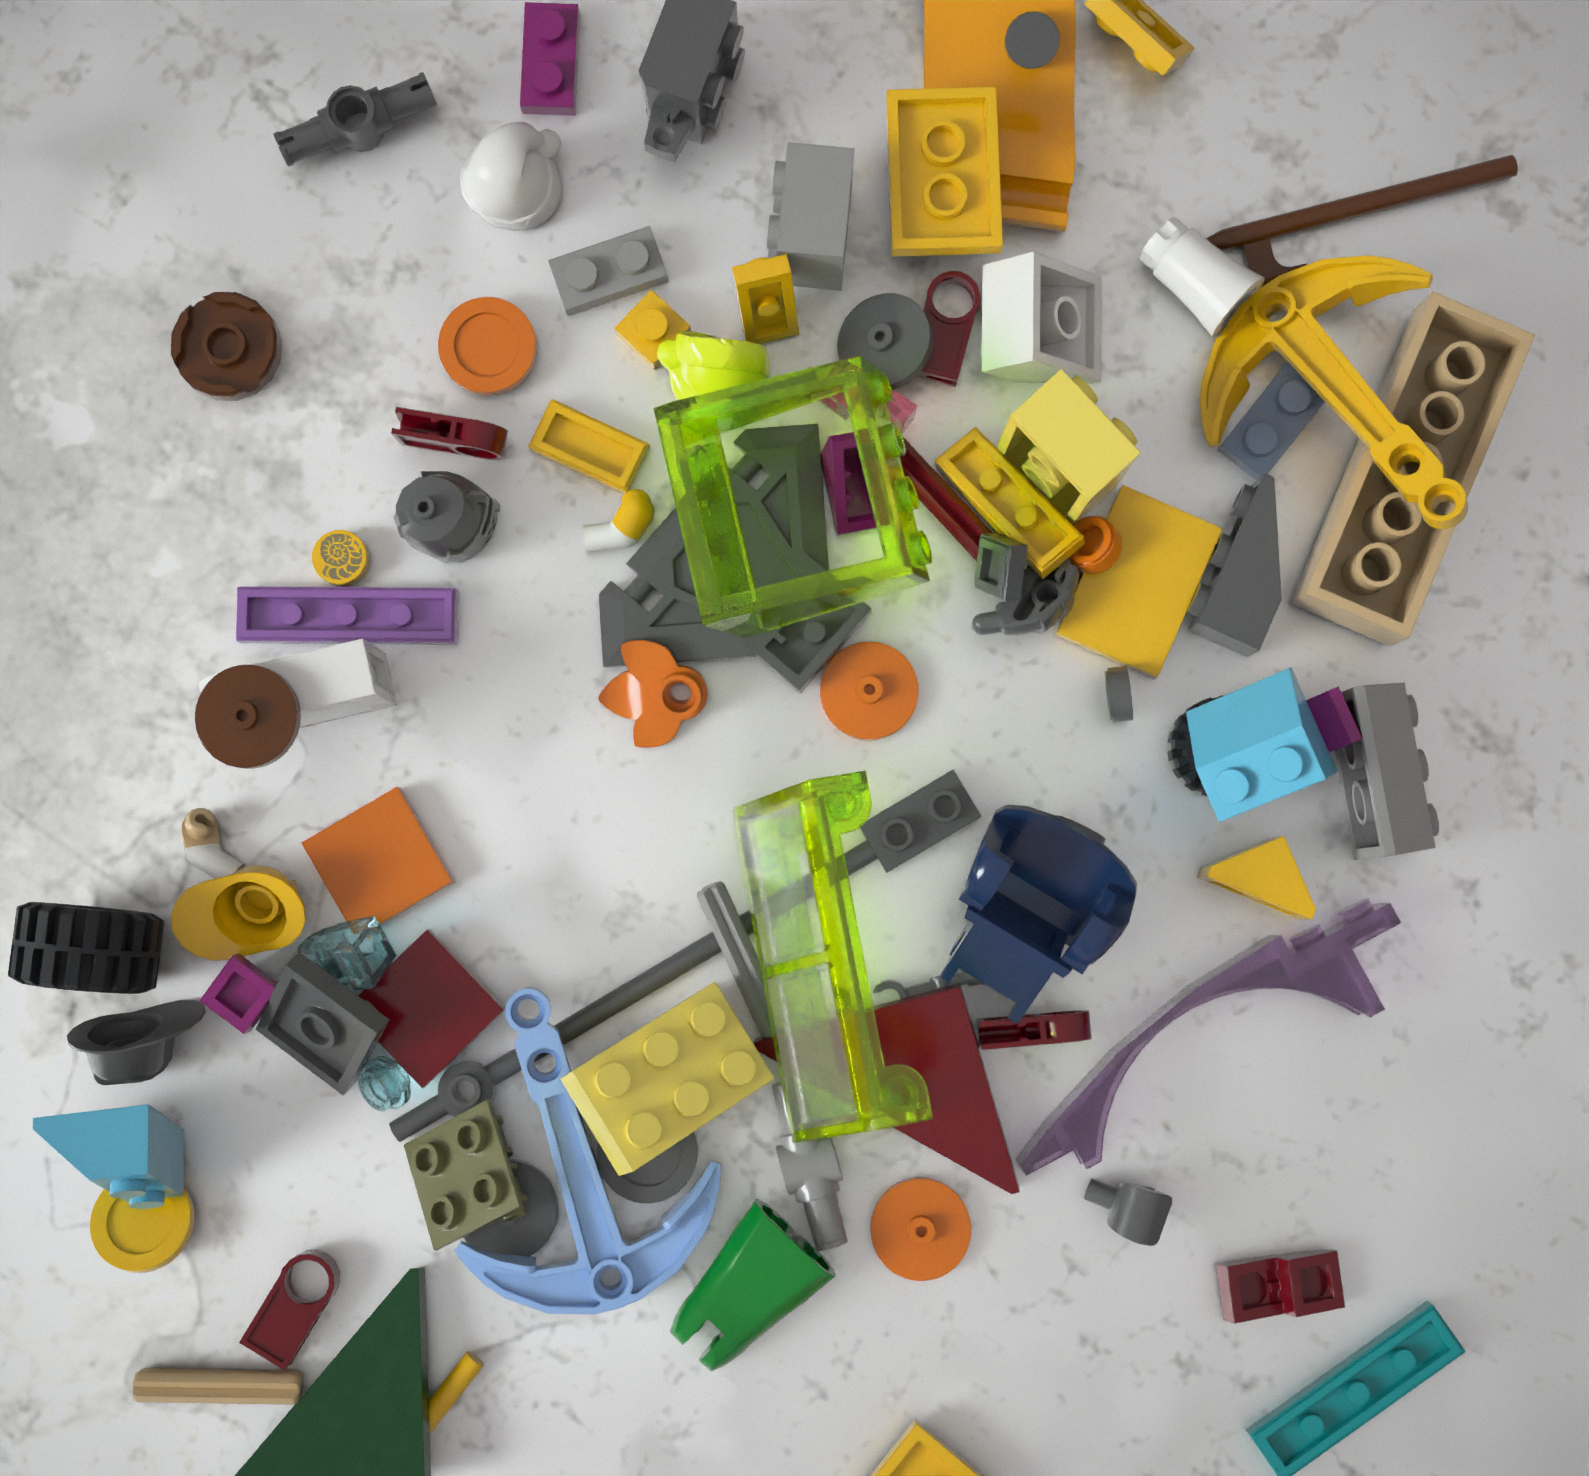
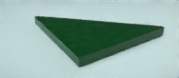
M425 1267L409 1269L235 1476H431Z

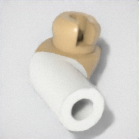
M196 808L187 814L182 823V839L186 859L191 865L213 878L231 875L245 867V863L222 850L219 827L215 815L210 810Z

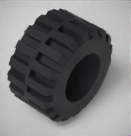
M45 902L25 903L17 906L8 976L21 984L63 990L119 994H140L155 989L157 984L164 920L153 913Z

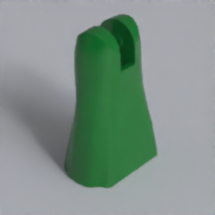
M759 1199L754 1200L729 1235L711 1266L693 1291L686 1297L677 1311L670 1329V1333L682 1345L703 1327L707 1319L721 1331L712 1339L698 1359L710 1371L725 1366L742 1354L771 1327L805 1303L836 1276L828 1260L801 1235L794 1241L792 1239L794 1229L770 1205Z

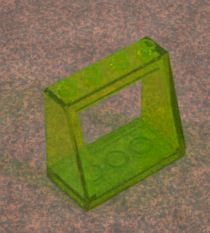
M856 356L672 401L653 408L703 626L747 638L930 581L926 565L932 563V553L926 535L922 530H917L913 510L919 507L918 496L910 477H904L900 456L906 453L905 443L898 425L895 422L891 423L886 403L892 401V390L889 380L882 369L878 370V368L861 356ZM844 392L884 557L756 588L720 434Z

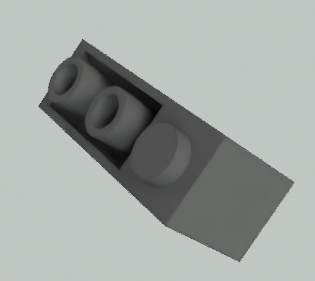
M1266 473L1262 474L1252 486L1243 484L1230 511V514L1238 517L1230 536L1224 533L1220 535L1208 562L1216 566L1208 585L1202 582L1199 583L1187 610V613L1194 615L1188 631L1247 657L1260 650L1282 600L1275 479Z

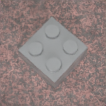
M788 142L786 162L775 161L772 195H774L773 213L780 215H770L767 237L768 258L787 255L793 286L842 291L855 148Z

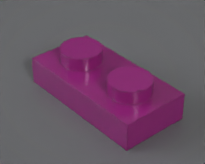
M525 2L520 91L522 114L576 116L580 10L578 4Z

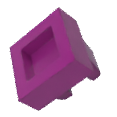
M239 953L231 956L199 1001L241 1033L246 1034L251 1032L260 1020L278 982Z

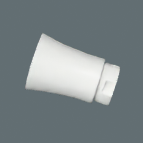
M1175 217L1170 218L1155 232L1143 248L1139 258L1144 264L1154 270L1153 275L1190 309L1213 338L1222 332L1239 306L1253 295L1265 280V277L1238 263L1210 243L1194 228L1188 229Z

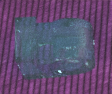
M375 915L338 923L321 929L307 937L297 949L298 953H302L316 965L325 968L332 977L344 986L351 984L354 991L374 988L397 956ZM366 937L373 946V952L363 953L359 948Z

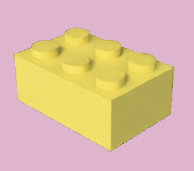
M1060 369L1010 415L997 449L1074 525L1117 487L1141 452L1135 447L1137 439L1130 428L1118 418L1110 420L1095 405L1098 402V398L1092 388L1080 377L1074 376L1071 379Z
M716 982L698 991L560 1078L619 1176L634 1172L775 1079Z

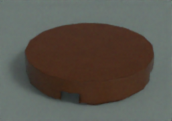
M214 292L203 296L204 300L197 302L194 306L190 304L180 314L171 333V356L180 375L198 393L215 400L238 401L258 393L273 379L281 361L282 338L275 320L256 300L237 292Z

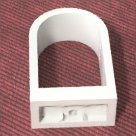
M363 638L251 664L278 673L291 685L300 704V728L397 706L386 653ZM217 674L211 675L198 683L200 694L206 684ZM198 698L192 699L189 702L190 716L195 729V709Z

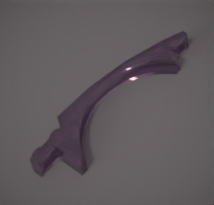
M1368 898L1358 901L1341 910L1338 915L1342 921L1323 931L1320 924L1291 937L1289 940L1293 947L1290 949L1286 946L1281 935H1268L1187 985L1114 1045L1050 1113L1015 1158L1020 1170L1027 1176L1071 1151L1074 1152L1080 1164L1083 1163L1086 1169L1102 1162L1103 1139L1108 1114L1116 1091L1131 1064L1155 1035L1173 1020L1212 999L1254 989L1282 988L1313 994L1331 1001L1355 1015L1364 1014L1367 1017H1372L1385 1010L1352 949L1401 923L1391 903H1375L1372 905Z

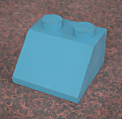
M1292 667L1186 712L1196 771L1219 822L1326 780L1337 772Z
M149 1104L33 1118V1130L89 1181L109 1191L111 1197L121 1198L129 1202L130 1208H157L164 1205V1198L183 1196L184 1129Z

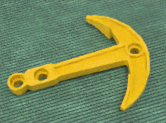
M1365 255L1321 259L1279 275L1259 288L1239 306L1215 340L1202 378L1200 394L1201 419L1209 447L1220 446L1223 432L1231 414L1249 390L1250 383L1246 376L1270 352L1277 351L1370 449L1374 463L1408 502L1418 503L1421 515L1429 526L1436 529H1450L1460 524L1468 512V501L1463 487L1457 481L1446 478L1444 465L1409 425L1401 424L1395 419L1315 320L1319 315L1350 297L1354 306H1361L1390 294L1413 289L1430 288L1433 280L1432 274L1412 264L1395 259ZM1283 311L1287 313L1281 320L1269 321L1276 312ZM1407 462H1417L1420 464L1418 471L1413 474L1403 475L1400 473L1401 467ZM1448 501L1455 504L1454 510L1448 515L1441 516L1434 512L1436 506L1441 502Z

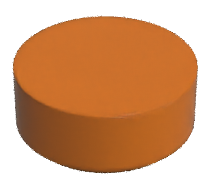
M1087 516L1078 520L1073 525L1084 536L1085 544L1069 557L1072 564L1080 571L1088 574H1097L1109 569L1117 561L1122 550V538L1119 531L1108 520L1100 516Z

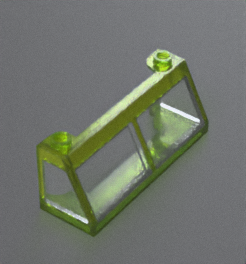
M866 771L809 779L737 806L732 810L792 1143L880 1130L933 1119L927 1086L922 1076L913 1068L905 1065L884 1066L840 835L857 830L867 821L870 815L872 801Z

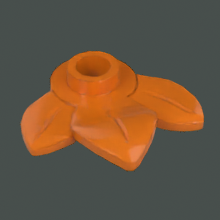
M644 639L624 642L621 645V653L628 671L622 672L604 687L598 697L599 702L619 716L636 720L633 728V740L636 747L647 748L664 745L675 737L682 720L691 719L703 710L708 698L707 683L704 677L694 668L678 665L671 651L658 642ZM676 683L686 684L691 690V696L686 700H678L673 697L671 687Z

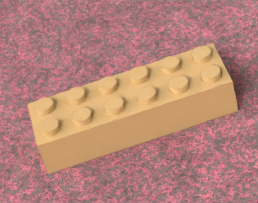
M1432 291L1413 310L1377 396L1399 423L1409 425L1444 465L1446 478L1457 481L1463 487L1468 498L1533 343L1535 334ZM1359 438L1290 604L1390 647L1404 641L1411 635L1455 527L1436 529L1429 526L1421 515L1418 503L1408 502L1374 463L1370 449ZM1407 462L1401 467L1400 473L1403 475L1413 474L1418 471L1420 464L1417 462ZM1448 501L1441 502L1436 506L1434 512L1441 516L1448 515L1454 510L1455 504Z

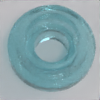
M377 1056L366 1064L364 1072L359 1076L358 1085L363 1098L371 1107L378 1111L399 1109L410 1099L409 1074L397 1061L385 1056Z

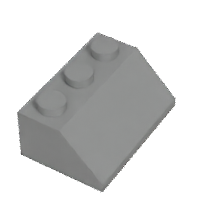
M1405 682L1363 685L1341 692L1362 737L1361 740L1334 750L1354 860L1388 857L1436 848L1434 836H1437L1439 833V821L1434 806L1431 803L1427 804L1423 782L1428 780V763L1423 750L1417 749L1413 727L1418 725V709L1413 696L1406 693Z

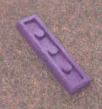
M238 587L236 641L239 643L341 644L363 638L371 644L458 645L459 591L456 588Z

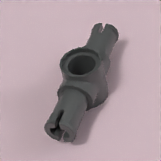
M424 72L381 90H378L377 86L366 91L361 87L352 85L340 87L329 97L326 107L317 110L318 116L281 132L273 133L277 144L280 145L279 150L288 167L330 148H333L335 152L345 148L356 152L371 151L380 144L386 131L395 128L393 122L431 106H438ZM357 112L367 113L365 120L358 126H345L346 120L352 114Z

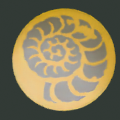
M334 530L324 534L316 542L312 552V563L317 574L325 581L334 586L347 587L356 584L366 575L370 566V553L366 544L355 534L345 530Z

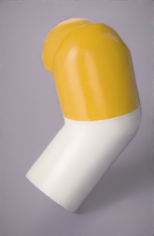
M640 489L629 490L621 498L622 504L611 522L583 525L586 552L631 547L638 543L653 520L654 506L651 503L650 496Z

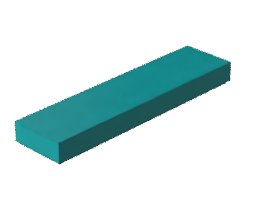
M1426 1301L1250 1426L1246 1431L1277 1476H1292L1466 1351L1434 1305Z

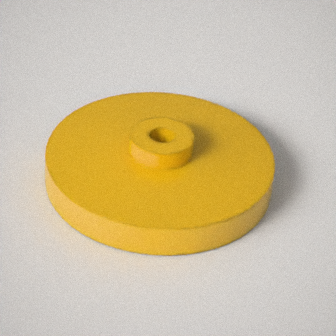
M185 1187L183 1189V1196L164 1198L163 1206L151 1209L130 1208L129 1202L121 1198L111 1197L110 1192L104 1189L94 1204L90 1218V1234L93 1245L98 1254L107 1263L120 1270L131 1273L155 1271L172 1262L187 1245L194 1227V1205Z

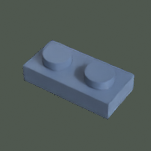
M1287 362L1217 450L1257 480L1262 474H1268L1325 401Z

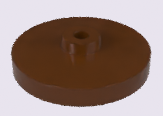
M237 665L215 675L203 688L195 709L196 731L204 748L218 761L229 766L244 769L264 767L280 759L293 745L301 722L300 704L291 685L278 673L257 665Z

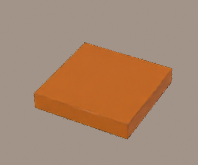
M400 787L393 788L301 842L355 938L366 935L455 882Z

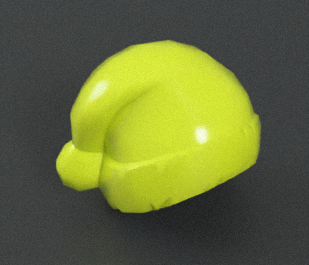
M679 331L676 339H667L660 343L657 351L659 361L669 370L671 389L682 407L690 414L710 421H722L744 413L759 398L764 390L766 379L770 376V363L766 348L760 344L748 341L722 339L694 331Z

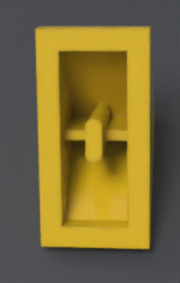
M1285 836L1267 839L1200 868L1197 878L1299 920H1312L1316 911Z

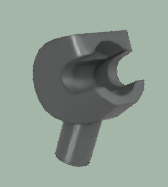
M1092 1178L1084 1195L1085 1200L1110 1210L1107 1224L1112 1230L1130 1241L1148 1246H1154L1158 1243L1172 1205V1197L1155 1191V1188L1123 1181L1120 1182L1117 1189Z

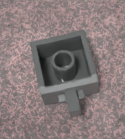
M665 1L638 70L646 103V113L649 118L644 140L645 151L676 162L688 139L703 144L708 128L710 127L715 130L718 128L726 105V98L721 96L727 79L733 81L737 79L745 56V49L739 47L744 27L738 25L737 4L735 1Z

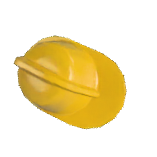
M250 865L237 870L231 875L203 881L187 888L175 901L170 918L172 932L182 947L195 956L217 961L229 960L232 955L239 953L242 956H248L290 945L302 933L306 921L305 908L297 893L298 886L295 880H289L279 870L269 866Z

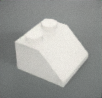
M1035 251L983 265L981 372L1014 382L1046 383L1062 369L1071 379L1074 376H1078L1088 384L1101 382V276Z

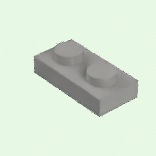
M650 226L548 260L567 316L669 282Z

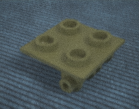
M490 1100L481 1102L404 1144L434 1251L502 1217L505 1222L526 1215L524 1205L528 1202L526 1195H522L518 1179L514 1178L513 1175L518 1171L517 1163H510L508 1159L513 1155V1150L511 1147H507L501 1127L504 1121L502 1116L495 1114Z

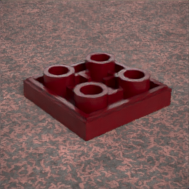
M427 929L358 995L360 998L369 1001L380 1013L390 1019L378 1042L422 1089L433 1081L505 1011V1007L431 929Z

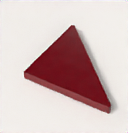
M961 983L787 1029L769 1038H763L762 1036L755 1038L754 1046L763 1055L1010 1194L1020 1192Z

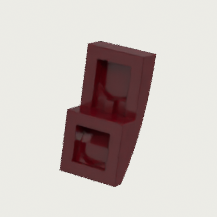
M1336 1250L1293 1252L1216 1264L1223 1320L1236 1324L1281 1314L1300 1317L1345 1308L1338 1252Z

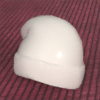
M512 122L492 130L482 138L463 163L460 175V187L463 197L473 212L493 227L511 231H524L544 224L557 210V206L560 203L559 199L562 195L560 173L552 159L558 154L561 146L559 135L549 129L539 132L526 122Z

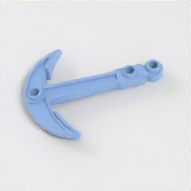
M524 987L518 989L510 996L506 1004L505 1016L508 1024L519 1033L514 1046L530 1098L539 1106L578 1257L574 1260L536 1266V1257L498 1254L477 1248L464 1241L459 1243L454 1252L468 1270L484 1285L505 1299L548 1314H598L619 1309L644 1298L677 1273L706 1233L715 1210L720 1187L721 1163L713 1160L709 1161L703 1174L691 1190L661 1216L662 1226L632 1241H626L622 1237L579 1110L560 1078L571 1072V1068L559 1029L548 1022L551 1015L550 1000L540 989ZM525 999L536 1001L540 1008L538 1016L533 1019L523 1018L518 1012L519 1003ZM541 1053L553 1055L556 1060L555 1068L547 1073L540 1072L534 1064L536 1056ZM607 1268H615L621 1273V1280L613 1286L605 1285L600 1279L602 1271Z

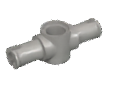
M802 1076L775 1083L771 1087L784 1134L779 1136L781 1145L776 1146V1151L787 1192L789 1195L795 1194L798 1203L803 1202L816 1250L822 1251L841 1246L848 1242L836 1192L840 1190L838 1181H842L843 1177L830 1131L824 1132L822 1124L816 1123Z

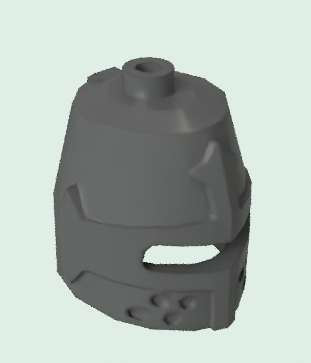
M420 471L419 478H416L402 489L396 503L394 520L400 537L404 538L412 548L444 563L463 562L483 550L491 539L497 523V512L500 511V504L478 485L465 477L448 471Z

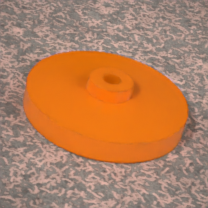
M479 297L459 305L446 318L439 333L438 352L445 371L458 386L477 395L492 396L508 392L526 379L536 360L537 340L530 321L517 306L500 298Z
M879 642L852 644L838 652L826 666L820 685L821 704L829 721L847 736L859 740L883 739L899 731L912 716L918 700L917 677L910 662L893 647Z
M915 1177L892 1185L882 1194L872 1212L870 1233L876 1254L889 1270L909 1280L928 1281L946 1275L963 1259L970 1243L971 1222L963 1201L953 1189L935 1179Z

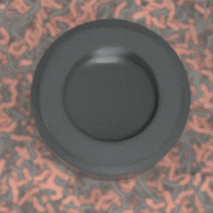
M1026 12L1015 18L1009 25L1005 34V49L1009 58L1016 65L1026 69H1036L1050 62L1055 56L1059 47L1060 36L1056 24L1049 16L1040 12Z
M1127 666L1107 668V671H1105V684L1110 720H1113V723L1133 720V707Z

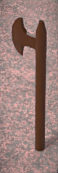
M1508 155L1225 228L1206 239L1221 251L1242 247L1246 267L1265 277L1261 286L1263 287L1279 275L1307 265L1306 263L1286 267L1279 264L1274 258L1270 239L1514 177L1517 175L1518 165L1516 158L1513 155Z

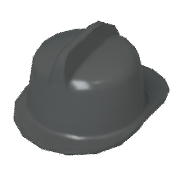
M179 1000L130 1013L100 1016L84 1021L72 1028L67 1035L68 1045L76 1051L86 1053L94 1079L98 1084L139 1083L153 1079L165 1070L172 1060L175 1036L191 1029L201 1021L206 1010L204 1004L196 1000Z

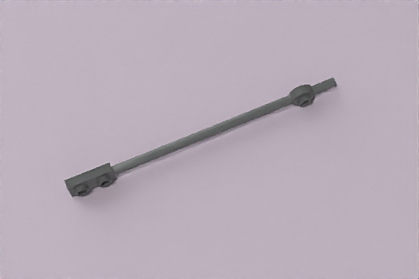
M953 769L860 824L858 827L866 841L739 915L749 936L878 859L884 871L888 873L982 816ZM713 931L555 1024L554 1026L559 1029L563 1045L722 952ZM516 1049L511 1050L486 1066L475 1061H464L448 1068L439 1081L438 1094L389 1123L395 1138L402 1142L447 1114L456 1117L485 1100H490L492 1104L496 1096V1085L522 1070ZM541 1053L537 1055L534 1060V1063L540 1060L541 1058L547 1056L549 1053ZM461 1080L471 1082L475 1088L474 1097L470 1101L462 1100L457 1095L456 1087Z

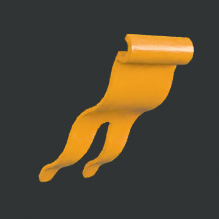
M924 0V89L996 87L1002 223L1065 232L1069 216L1067 207L1076 162L1074 132L1075 0ZM1026 12H1040L1049 16L1056 24L1060 36L1059 47L1055 56L1050 62L1036 69H1026L1016 65L1009 58L1005 49V34L1009 25L1015 18Z

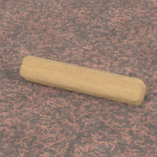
M143 1368L135 1373L133 1380V1398L137 1402L294 1405L301 1398L303 1392L302 1373L289 1370Z

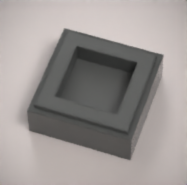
M981 533L974 581L975 587L1002 600H1021L1028 545L998 533Z

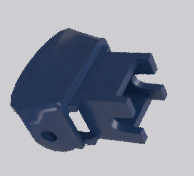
M1005 805L995 811L977 851L966 884L958 899L968 905L964 917L968 920V923L956 939L949 954L951 957L944 966L940 978L949 983L958 969L971 975L1015 1002L1008 1019L1018 1025L1053 972L1062 978L1068 975L1072 969L1083 974L1089 965L1101 958L1119 939L1130 921L1136 898L1137 882L1128 867L1107 846L1081 828L1053 814L1029 806ZM1067 944L1069 947L1061 957L1064 945Z

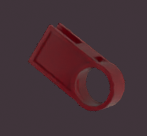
M948 271L938 275L931 282L927 290L924 312L929 317L933 327L934 346L927 365L917 376L918 378L956 387L974 318L980 305V291L977 283L969 275L961 271ZM948 284L959 285L965 288L971 295L973 307L964 316L948 318L940 314L933 304L932 296L935 291Z
M396 407L395 409L397 418L400 421V429L392 428L391 434L403 446L486 460L503 459L508 431L501 426L480 420Z
M1089 1010L1026 1014L1018 1025L1009 1020L1008 1016L976 1019L978 1043L982 1050L1068 1043L1092 1039Z
M306 1250L290 1259L282 1268L280 1276L239 1343L285 1371L288 1365L290 1366L329 1301L338 1290L340 1270L336 1261L328 1253L319 1250ZM303 1260H312L319 1263L325 1269L328 1275L329 1286L326 1294L321 1299L307 1300L300 1297L294 1291L291 1284V1273L297 1263Z

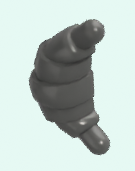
M1068 558L1042 579L1028 564L1026 569H1024L1021 600H1005V602H999L995 606V611L976 615L972 619V629L979 635L1003 632L1005 635H1025L1031 632L1042 634L1071 611L1080 574L1078 568Z

